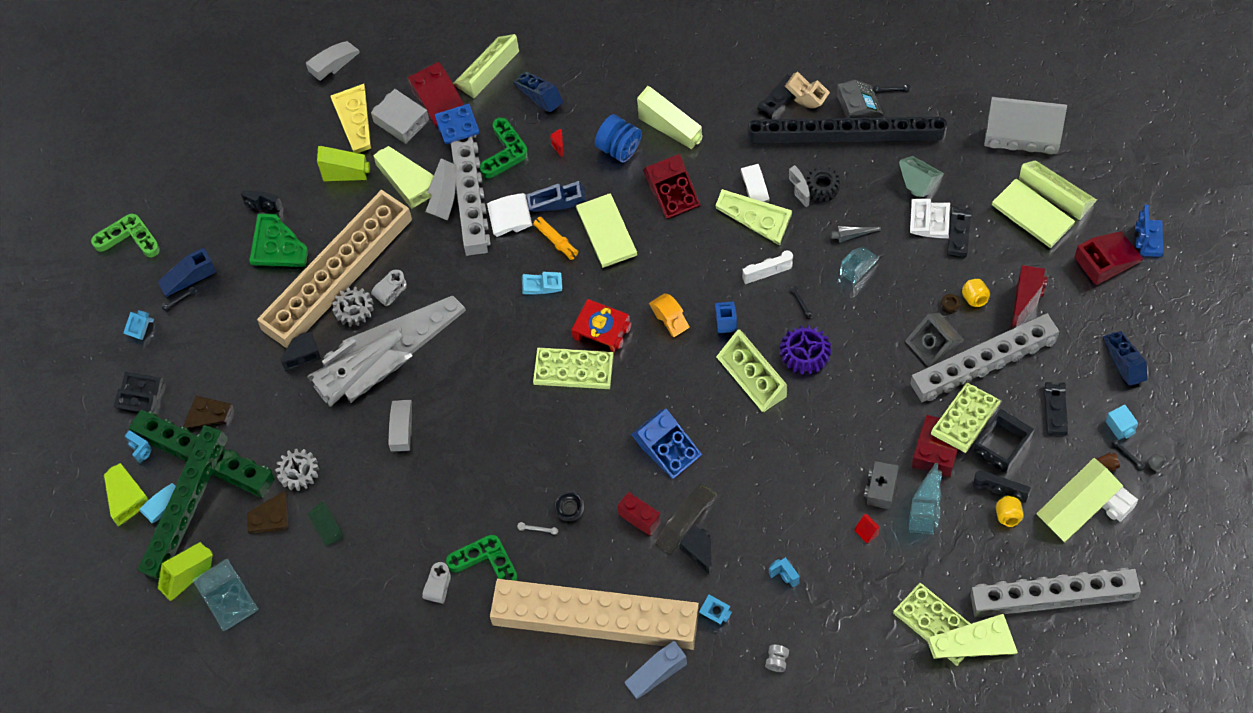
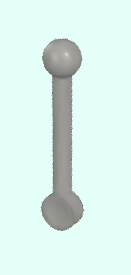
M520 522L517 525L519 531L528 529L542 532H550L552 535H556L558 533V529L556 527L550 529L543 527L525 525L523 522Z

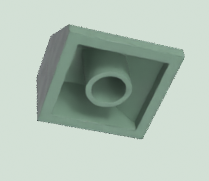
M914 156L901 159L899 162L906 188L911 190V193L917 197L929 195L944 174Z

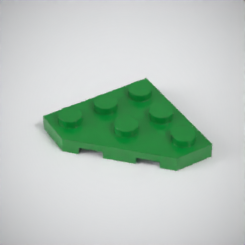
M258 214L250 264L306 267L307 247L297 239L296 235L282 223L276 214Z

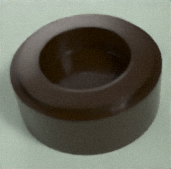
M954 294L945 295L941 300L942 310L949 314L957 312L960 308L959 297Z

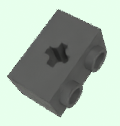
M875 461L874 468L870 467L868 479L871 480L870 486L866 485L864 497H867L866 505L890 509L899 466Z

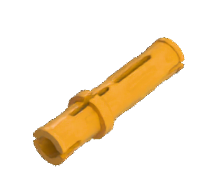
M542 217L537 218L540 223L537 220L534 221L533 225L555 244V248L558 251H562L570 260L574 259L572 253L575 256L578 255V250L569 243L568 239L562 237Z

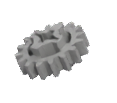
M348 287L345 293L341 290V296H335L336 302H332V310L337 321L341 320L343 325L348 322L350 327L353 323L359 326V321L365 323V317H371L370 312L374 311L373 300L368 292L365 293L363 288L358 291L357 287H354L351 291Z
M295 449L293 454L287 451V457L281 456L283 461L277 462L279 468L275 469L283 487L288 485L290 490L296 487L300 491L301 486L307 489V483L314 484L312 478H318L316 471H319L316 458H313L311 452L307 454L306 450L303 449L299 453L298 449ZM295 466H297V468L299 469L300 473H298V472L296 471Z

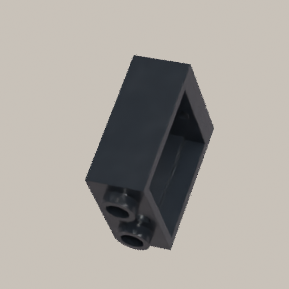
M1000 408L976 441L973 452L980 459H986L992 463L996 469L1008 472L1032 438L1034 428ZM998 425L1022 439L1008 460L984 446Z

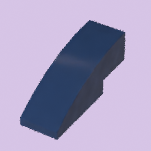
M580 181L561 186L559 183L526 195L529 212L566 209L587 202L585 187Z

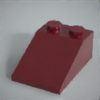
M440 62L408 77L411 91L421 106L427 110L428 116L435 127H437L435 114L464 105Z
M1022 265L1017 283L1011 330L1022 325L1037 306L1039 298L1044 296L1048 276H1044L1045 268Z
M926 415L914 453L912 468L951 477L958 449L931 435L932 429L940 418Z

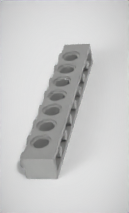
M476 135L451 143L453 163L456 165V187L466 256L488 253L487 246L491 245L489 234L485 233V230H488L487 218H483V214H486L485 203H481V199L484 198L483 187H479V183H482L481 172H477V168H480L479 157H475V153H478L477 142H473V138H476Z
M1047 313L913 374L910 384L921 402L934 400L941 393H949L955 387L970 383L972 379L978 376L984 377L991 370L1001 369L1011 361L1016 362L1028 353L1034 354L1044 346L1053 345L1057 341L1059 330ZM999 350H1004L1007 353H1001ZM969 365V366H971V367H973V368L969 369V368H966L965 366ZM953 373L956 376H949L948 374ZM931 381H937L939 384H932Z
M1120 568L1113 572L1101 570L1095 574L1082 572L1076 576L1059 575L1056 578L1050 579L1039 577L1032 581L1020 579L1014 583L1001 581L995 585L978 584L972 587L970 596L974 617L1136 600L1141 591L1136 569ZM1111 582H1117L1120 587H1114ZM1091 584L1098 585L1100 589H1093ZM1070 587H1077L1079 592L1072 591ZM1050 589L1058 590L1059 594H1053ZM1036 591L1039 596H1032L1029 592ZM1015 593L1019 598L1013 599L1009 594ZM988 596H996L998 600L992 601Z

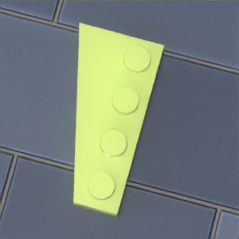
M723 189L716 203V209L780 246L791 218L792 210Z

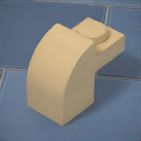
M798 72L794 73L785 85L795 96V102L811 109L821 106L830 93L818 80L810 84Z

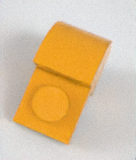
M664 293L649 303L657 319L663 320L672 337L689 328L682 314L684 311L671 295Z

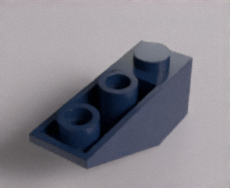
M529 72L522 73L513 81L540 108L548 112L553 111L563 103L556 85Z
M203 247L187 255L161 278L158 283L165 297L216 273V270Z
M1113 332L1103 336L1118 371L1127 384L1130 386L1147 381V361L1123 332Z

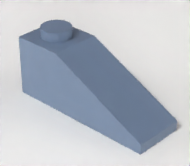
M673 641L658 651L624 683L637 700L686 666V655L677 643Z

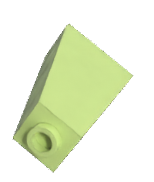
M649 86L639 95L637 102L640 120L690 149L701 142L703 137L702 127Z
M389 146L373 155L376 166L411 209L432 196V194L427 192L434 175Z

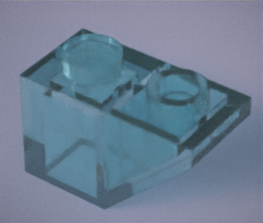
M865 247L853 249L842 260L840 274L855 284L879 257Z

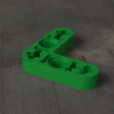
M505 118L494 120L493 131L506 149L480 164L481 175L485 178H492L525 160L528 156L526 145ZM499 125H501L502 127L504 126V133L501 127H498ZM509 136L515 138L513 142L505 141V139ZM517 146L518 150L523 153L516 152L515 147ZM503 157L509 159V161L504 164L499 162V160Z
M489 535L452 552L446 558L449 570L456 573L485 559H489L498 579L505 580L506 577L503 571L507 570L512 581H518L517 573L500 539L495 535ZM489 542L495 544V548L492 549L489 546ZM483 545V548L485 549L486 553L482 552V548L480 546ZM473 549L479 551V555L476 558L468 556V553ZM463 554H465L467 562L464 561ZM499 557H503L506 560L502 566L495 564V560ZM456 559L459 565L455 566L452 560Z

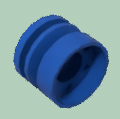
M615 114L610 115L597 132L595 147L605 153H610L612 157L622 163L626 162L636 151L642 137V130L630 123L626 124L625 120Z

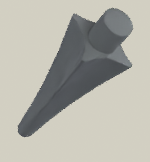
M838 226L837 231L830 232L831 239L838 238L839 243L861 235L880 231L881 227Z

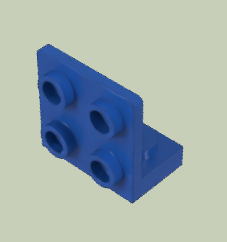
M469 104L435 114L437 127L442 134L445 144L479 134V129Z
M1144 204L1143 210L1139 211V221H1136L1135 231L1139 232V237L1136 238V248H1139L1141 256L1162 257L1164 253L1162 220H1149V205Z

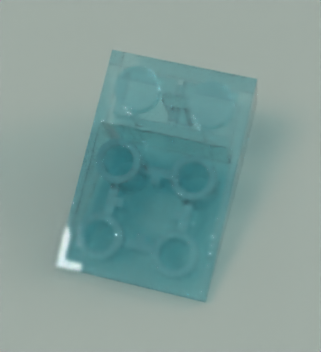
M938 463L933 465L912 498L909 514V533L933 534L934 527L938 528L940 520L939 501L941 499V489L939 488L942 471L938 470Z
M227 558L192 579L223 631H226L259 610Z

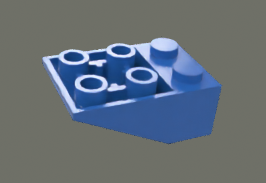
M667 409L659 410L631 434L639 446L672 479L702 455Z

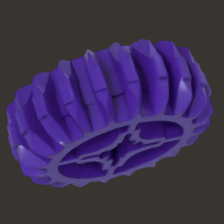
M800 325L798 330L793 327L792 332L787 331L786 336H783L782 343L780 344V356L783 357V364L787 363L788 369L793 367L794 373L800 370L802 375L804 371H808L810 375L812 370L818 373L819 367L824 369L825 363L829 362L832 352L828 336H824L823 330L818 332L817 326L811 329L810 325L807 328H803ZM817 353H819L818 356H816L813 359H810L812 356L817 355Z

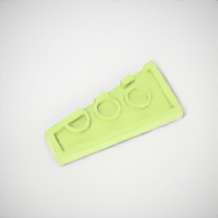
M1004 614L927 638L934 659L1003 654L1013 655L1018 653Z

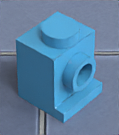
M708 594L699 613L721 624L722 621L727 622L732 611L729 610V605ZM715 606L720 607L721 612L719 614L713 613Z

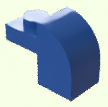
M734 302L715 303L717 333L736 332L737 318Z

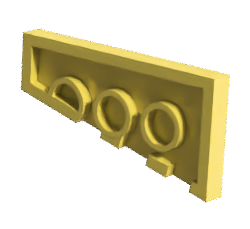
M364 84L331 95L332 102L353 153H360L371 149Z

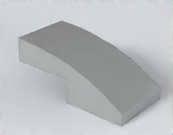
M794 165L789 169V180L795 185V196L807 207L809 206L810 198L808 185L800 170Z

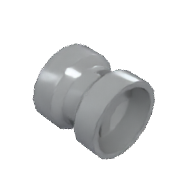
M770 645L768 650L769 658L766 659L765 667L772 671L784 672L786 669L785 659L788 658L789 649L780 645Z

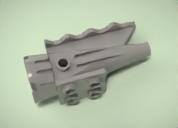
M396 328L365 346L356 345L354 338L350 341L345 340L339 345L340 348L335 352L330 351L323 357V368L309 374L307 377L309 381H313L315 384L313 387L326 403L328 402L329 407L344 394L352 403L358 396L366 393L373 385L381 382L391 372L399 369L413 356L409 352L390 350L403 338Z

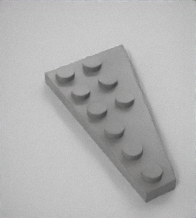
M450 296L345 340L350 341L354 338L356 345L365 346L397 328L403 338L390 350L413 354L466 310L454 296Z

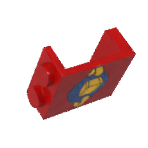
M587 299L572 328V337L580 341L582 336L601 342L610 346V352L615 354L617 348L620 349L622 346L624 334L628 333L631 328L629 314Z

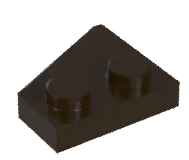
M196 395L183 427L191 431L190 428L200 426L203 428L204 425L210 427L212 425L227 424L233 406L230 403Z
M286 491L281 492L247 513L249 534L288 529Z

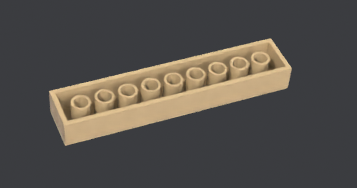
M380 190L257 319L261 330L282 346L288 348L292 339L301 333H306L327 311L332 302L336 301L335 296H341L340 291L344 292L412 221L409 208L383 190Z
M497 579L490 619L494 626L667 646L675 641L682 649L694 650L699 603Z

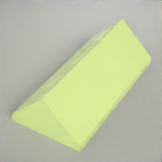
M516 35L497 37L453 85L472 98H475L519 52Z
M1036 160L1023 163L1021 167L1019 181L1078 220L1087 213L1097 200Z
M737 330L716 357L760 410L765 412L787 397V384L743 332Z
M1093 458L1036 514L1066 542L1123 485L1105 466Z

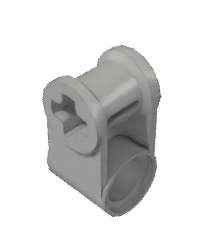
M396 269L390 271L384 279L373 287L371 294L385 306L390 305L406 289L407 283L403 272Z
M438 562L432 566L423 590V599L441 604L444 603L451 579L449 568L445 563Z

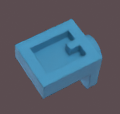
M138 310V313L130 312L124 334L143 340L148 323L153 322L154 319L148 317L149 313Z
M129 430L125 435L129 442L127 445L134 450L132 456L136 462L141 464L143 460L149 457L152 448L146 440Z
M786 557L782 560L778 559L770 565L769 575L771 578L780 573L785 583H790L792 587L799 584L800 576Z

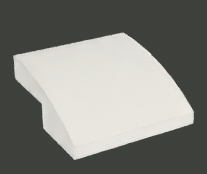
M524 193L506 196L487 203L493 234L496 237L511 230L517 233L532 226L527 199Z
M912 199L910 233L932 238H949L950 203H931V199Z

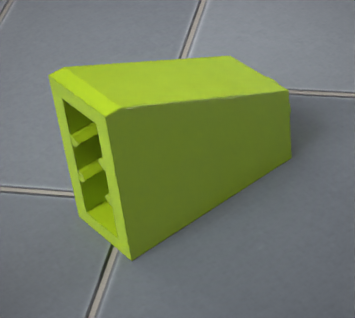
M318 146L317 163L323 181L367 180V173H370V162L366 161L365 155Z
M121 463L111 467L104 474L110 514L118 527L137 514L140 508L148 501L147 496Z
M199 542L161 564L158 589L169 601L176 598L211 567L213 555L210 549Z

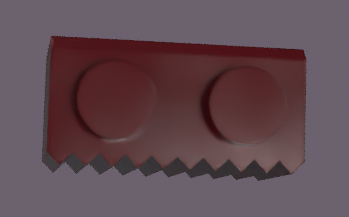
M628 492L617 506L618 515L649 536L661 524L660 512H657L656 509L653 510V507L637 499V496L634 497V494H631V492Z

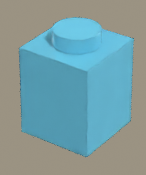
M1126 405L1109 412L1105 421L1118 440L1133 436L1138 426L1137 420Z

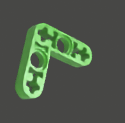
M136 214L126 215L95 234L91 239L93 247L99 252L109 249L130 235L147 257H154L160 251L157 241ZM114 230H121V233L119 235H112ZM141 232H145V233H146V236H145L144 238H142V239H138V238H137V235H138L139 233H141ZM149 242L150 246H151L153 249L150 250V249L147 247L146 243Z

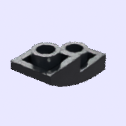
M242 191L241 193L243 203L248 208L260 210L264 205L269 210L274 209L279 212L283 207L279 196L262 191Z

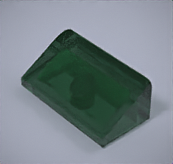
M324 501L320 502L308 513L325 546L343 537L340 528Z

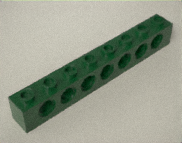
M140 410L128 428L146 440L148 444L185 462L188 461L200 435L192 434L183 426L179 428L166 418L162 420L152 411L146 412ZM223 449L219 457L222 460L217 462L212 475L262 499L275 481L272 470L265 465L259 466L248 457L244 459L231 449L229 451ZM234 466H239L237 469L232 470ZM250 474H255L253 477L248 478Z
M206 425L203 426L137 569L145 576L159 580L161 564L175 556L228 440V437L222 431Z

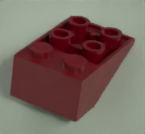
M680 154L643 169L649 187L666 219L700 206Z
M1122 231L1091 238L1077 246L1074 256L1095 285L1144 260Z

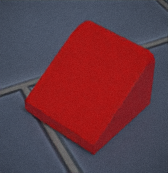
M559 129L550 135L552 147L562 157L564 156L562 129Z
M864 514L855 527V532L866 543H869L878 536L879 526L868 514Z

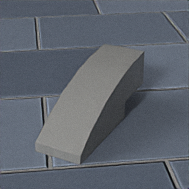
M348 41L341 42L306 62L308 72L321 81L330 72L335 74L360 52Z
M440 159L427 192L432 194L425 212L448 220L454 200L456 187L455 164Z
M412 400L392 401L389 422L390 451H409L410 436L412 435Z

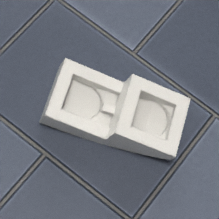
M759 164L741 168L748 197L762 202H769L767 188Z

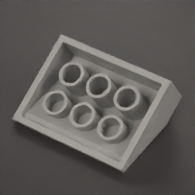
M992 97L984 146L1058 154L1067 105Z

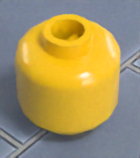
M981 279L968 280L963 286L962 295L969 305L981 307L988 302L990 291Z
M1005 496L996 503V513L1001 524L1013 527L1018 525L1023 519L1022 505L1018 498Z

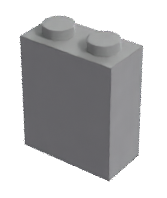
M396 89L388 93L379 105H376L371 112L375 124L405 144L429 121L425 108Z

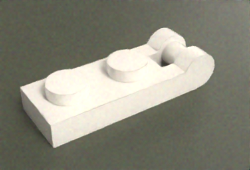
M784 251L782 256L766 259L756 265H748L743 269L742 278L744 283L748 284L791 269L793 264L792 252Z

